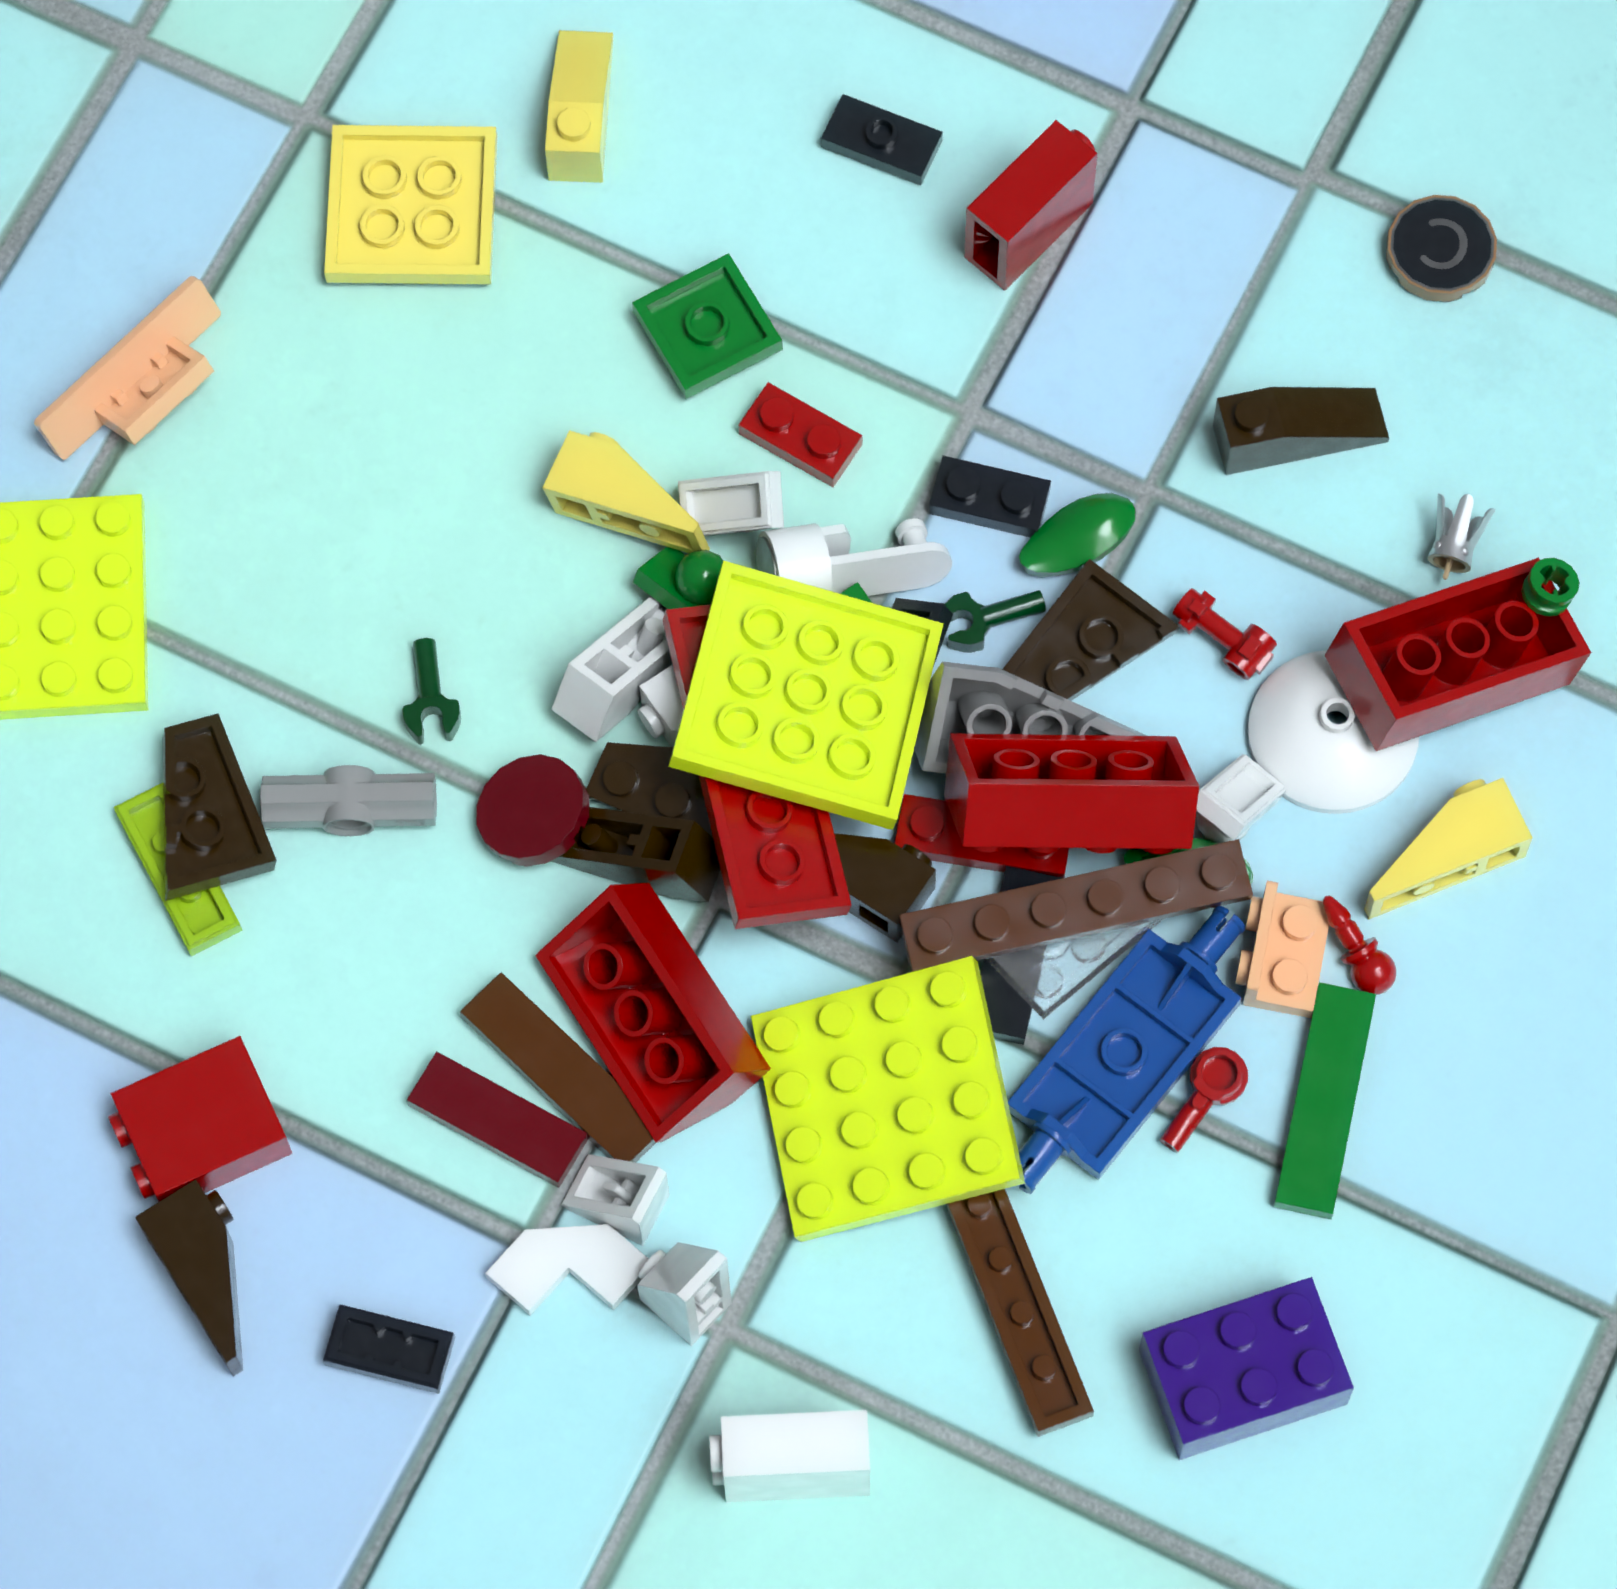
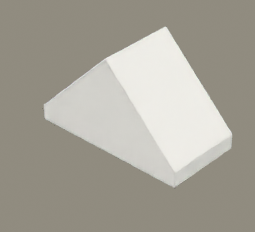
M588 1154L561 1205L567 1210L598 1225L609 1224L623 1237L643 1246L670 1195L667 1173L658 1166Z

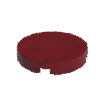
M542 754L520 757L501 767L485 784L477 802L476 825L484 842L499 857L501 856L503 859L510 860L513 864L525 867L546 864L565 854L576 842L574 837L579 832L580 827L585 828L589 818V794L579 775L561 759Z

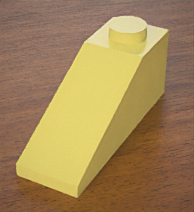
M559 30L548 102L545 141L549 181L603 183L613 32Z
M569 430L542 487L555 513L686 553L696 550H710L698 522L617 441L598 432H592L587 436Z
M1503 778L1488 784L1483 779L1474 780L1461 786L1453 793L1454 797L1450 798L1369 891L1364 908L1368 919L1526 857L1532 841V835Z

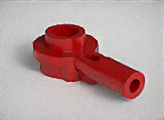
M1213 1047L1203 1051L1195 1058L1190 1069V1083L1194 1092L1159 1139L1167 1148L1179 1153L1212 1105H1226L1235 1102L1243 1094L1248 1083V1069L1244 1060L1235 1051L1226 1047Z

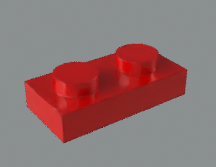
M769 382L738 425L739 435L831 487L836 485L863 445V435Z

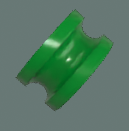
M1544 558L1536 562L1522 583L1521 593L1527 606L1537 614L1557 616L1567 609L1579 590L1580 582L1577 573L1571 565L1557 558ZM1550 580L1557 584L1559 590L1554 589L1550 594L1541 585L1543 583L1547 585Z

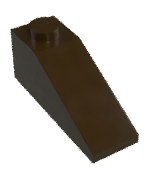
M1268 387L1219 397L1216 401L1213 429L1226 475L1387 443L1389 441V434L1376 388Z
M589 807L588 821L585 828L583 829L581 826L579 832L574 837L576 841L565 854L551 861L622 884L650 883L655 893L660 896L709 902L721 870L713 837L696 821Z
M834 833L852 904L849 913L898 943L902 937L898 920L899 915L921 910L935 890L936 869L931 867L932 861L922 851L908 844H904L901 848L888 839Z
M195 1179L135 1216V1219L234 1377L243 1371L234 1245L225 1226L233 1221L234 1218L218 1192L214 1190L206 1195Z

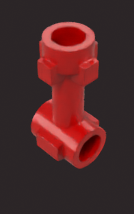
M1194 588L1188 590L1172 613L1174 617L1180 620L1178 622L1180 628L1190 634L1198 627L1229 651L1222 660L1228 668L1241 678L1249 680L1255 672L1260 675L1274 657L1272 651L1277 646L1276 641L1255 624H1250L1244 633L1212 610L1216 598L1205 590L1202 594Z

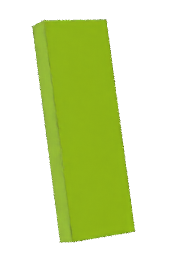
M163 783L113 807L191 957L243 931L220 886L165 901Z

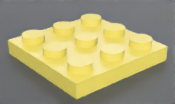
M332 125L324 268L326 283L491 284L498 138L496 127Z

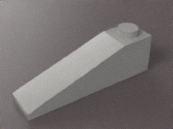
M942 662L930 679L914 749L922 771L946 773L950 733L1147 735L1000 668Z

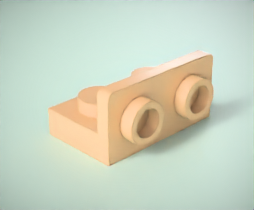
M1267 880L1263 898L1255 896L1251 898L1245 930L1256 932L1253 952L1241 951L1235 984L1246 986L1243 1001L1245 1006L1312 1018L1329 928L1323 901L1277 893L1278 882Z

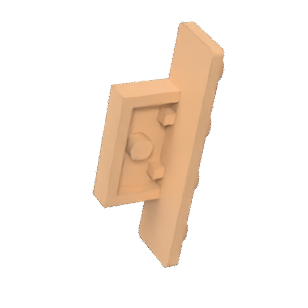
M195 276L187 278L35 419V426L55 455L63 460L67 459L103 425L133 445L137 444L214 372L206 357L189 346L221 315V311L201 280Z

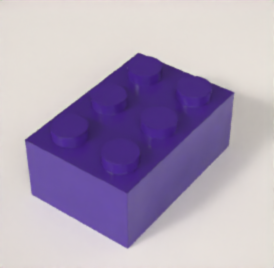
M1312 1277L1142 1332L1139 1351L1179 1460L1348 1405L1354 1389Z

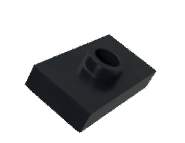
M842 94L821 137V147L922 185L943 141V132Z
M339 1304L323 1362L326 1366L439 1394L454 1345L455 1335L453 1332Z

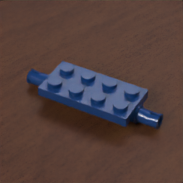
M1223 906L1215 907L1212 914L1189 942L1182 941L1179 945L1166 942L1148 929L1009 1099L1010 1114L1032 1129L1033 1132L1032 1136L1019 1150L1025 1184H1021L1019 1189L1028 1194L1033 1193L1036 1189L1035 1186L1060 1156L1069 1157L1099 1180L1193 1064L1195 1058L1201 1054L1241 1003L1242 997L1222 983L1216 975L1218 970L1215 964L1235 939L1246 929L1238 916L1234 914L1227 922L1225 917L1230 910Z

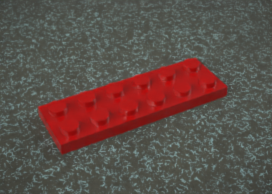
M711 605L667 609L662 620L683 709ZM699 775L734 929L848 914L852 904L829 812Z

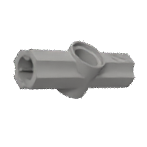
M342 765L327 769L324 775L263 776L260 795L262 824L264 829L323 828L326 832L338 836H361L374 831L375 827L436 826L437 794L435 773L375 774L373 770L366 767Z

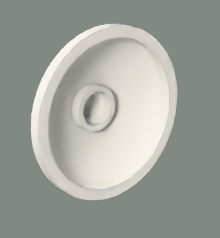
M1327 650L1307 653L1277 668L1258 690L1252 703L1248 720V743L1252 759L1285 786L1286 792L1282 797L1297 806L1328 814L1351 813L1366 809L1387 798L1405 780L1416 757L1419 737L1375 751L1324 656ZM1332 711L1342 712L1346 716L1347 721L1342 724H1334L1327 718V714Z

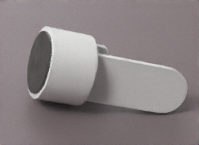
M916 518L905 519L897 526L895 534L899 544L902 545L898 547L849 554L851 537L844 524L819 527L818 524L813 523L762 531L759 535L756 550L757 570L839 594L858 582L867 596L919 589L934 585L948 575L952 568V560L948 549L944 545L926 541L928 534L926 526L922 520Z

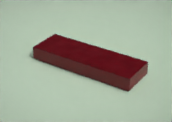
M437 1051L407 1098L408 1106L558 1188H560L588 1141V1133Z

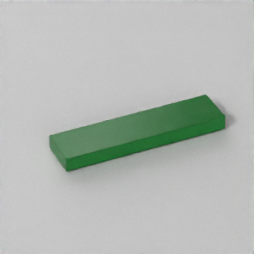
M1321 982L1318 984L1274 1202L1275 1208L1332 1219L1376 994Z

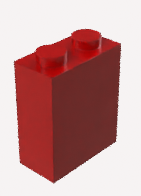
M1055 120L966 208L964 258L1004 291L1093 204L1098 153L1095 151L1092 142L1082 132L1076 129L1070 131L1059 121Z
M241 1036L110 1093L118 1112L109 1115L108 1118L121 1147L133 1144L141 1163L130 1168L144 1199L155 1195L158 1202L195 1179L204 1193H207L293 1154Z

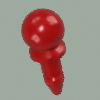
M1325 896L1323 898V906L1327 921L1331 928H1335V934L1343 947L1349 950L1341 957V960L1344 964L1351 965L1350 977L1352 983L1359 991L1376 995L1385 993L1392 987L1396 979V966L1393 959L1387 953L1377 949L1378 941L1375 937L1364 941L1363 933L1356 922L1350 919L1351 914L1347 908L1332 896Z

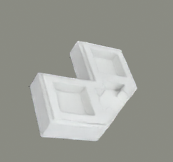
M609 1224L527 1229L521 1233L485 1274L490 1282L530 1316L569 1273L576 1277L610 1308L615 1310L641 1281L638 1273L649 1258Z

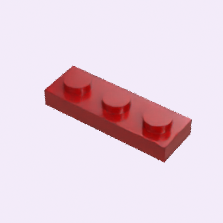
M908 794L903 795L895 844L902 848L904 844L911 845L922 851L931 861L1004 873L1007 865L1065 878L1070 848H1060L1052 853H1040L1025 847H1003L997 852H980L971 847H962L945 800Z

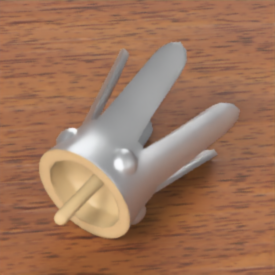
M1438 493L1436 539L1428 555V561L1444 570V580L1448 579L1450 572L1466 573L1471 570L1474 548L1495 512L1494 508H1490L1486 511L1483 518L1478 516L1470 522L1474 502L1470 494H1465L1461 497L1453 518L1452 511L1445 507L1444 496Z

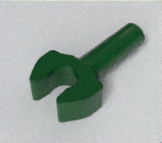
M1037 590L986 606L974 601L968 592L952 596L945 603L946 607L953 613L951 622L958 618H965L972 623V626L967 630H959L948 636V648L965 653L983 650L985 636L991 627L1046 612V605L1041 591Z
M432 638L417 639L413 642L419 696L413 703L402 708L405 727L412 738L421 745L424 743L423 721L427 716L436 714L443 718L442 722L446 739L452 741L461 724L459 702L456 699H448L441 694L436 641Z

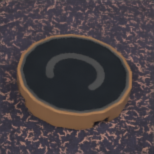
M1432 195L1414 200L1397 214L1387 236L1386 260L1390 270L1392 267L1394 274L1398 277V282L1408 292L1429 301L1450 302L1461 299L1463 294L1470 293L1473 289H1475V292L1485 284L1495 264L1497 237L1490 220L1475 205L1456 196Z

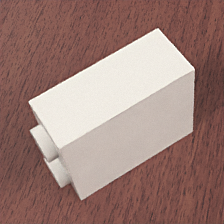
M867 1410L721 1417L722 1435H710L713 1485H724L726 1502L870 1496Z

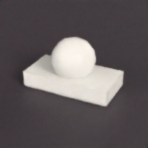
M763 471L678 481L679 505L698 522L704 536L784 528L780 471Z
M1242 754L1199 790L1196 812L1198 829L1206 839L1218 844L1237 839L1241 840L1247 834L1250 826L1278 803L1286 792L1285 786L1246 754Z

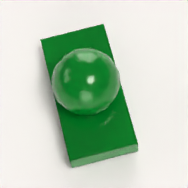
M666 547L638 568L633 583L667 609L711 605L723 559L719 554L708 550H696L685 555L679 550Z

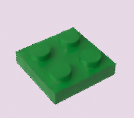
M729 253L632 302L634 315L685 399L783 350L781 337Z

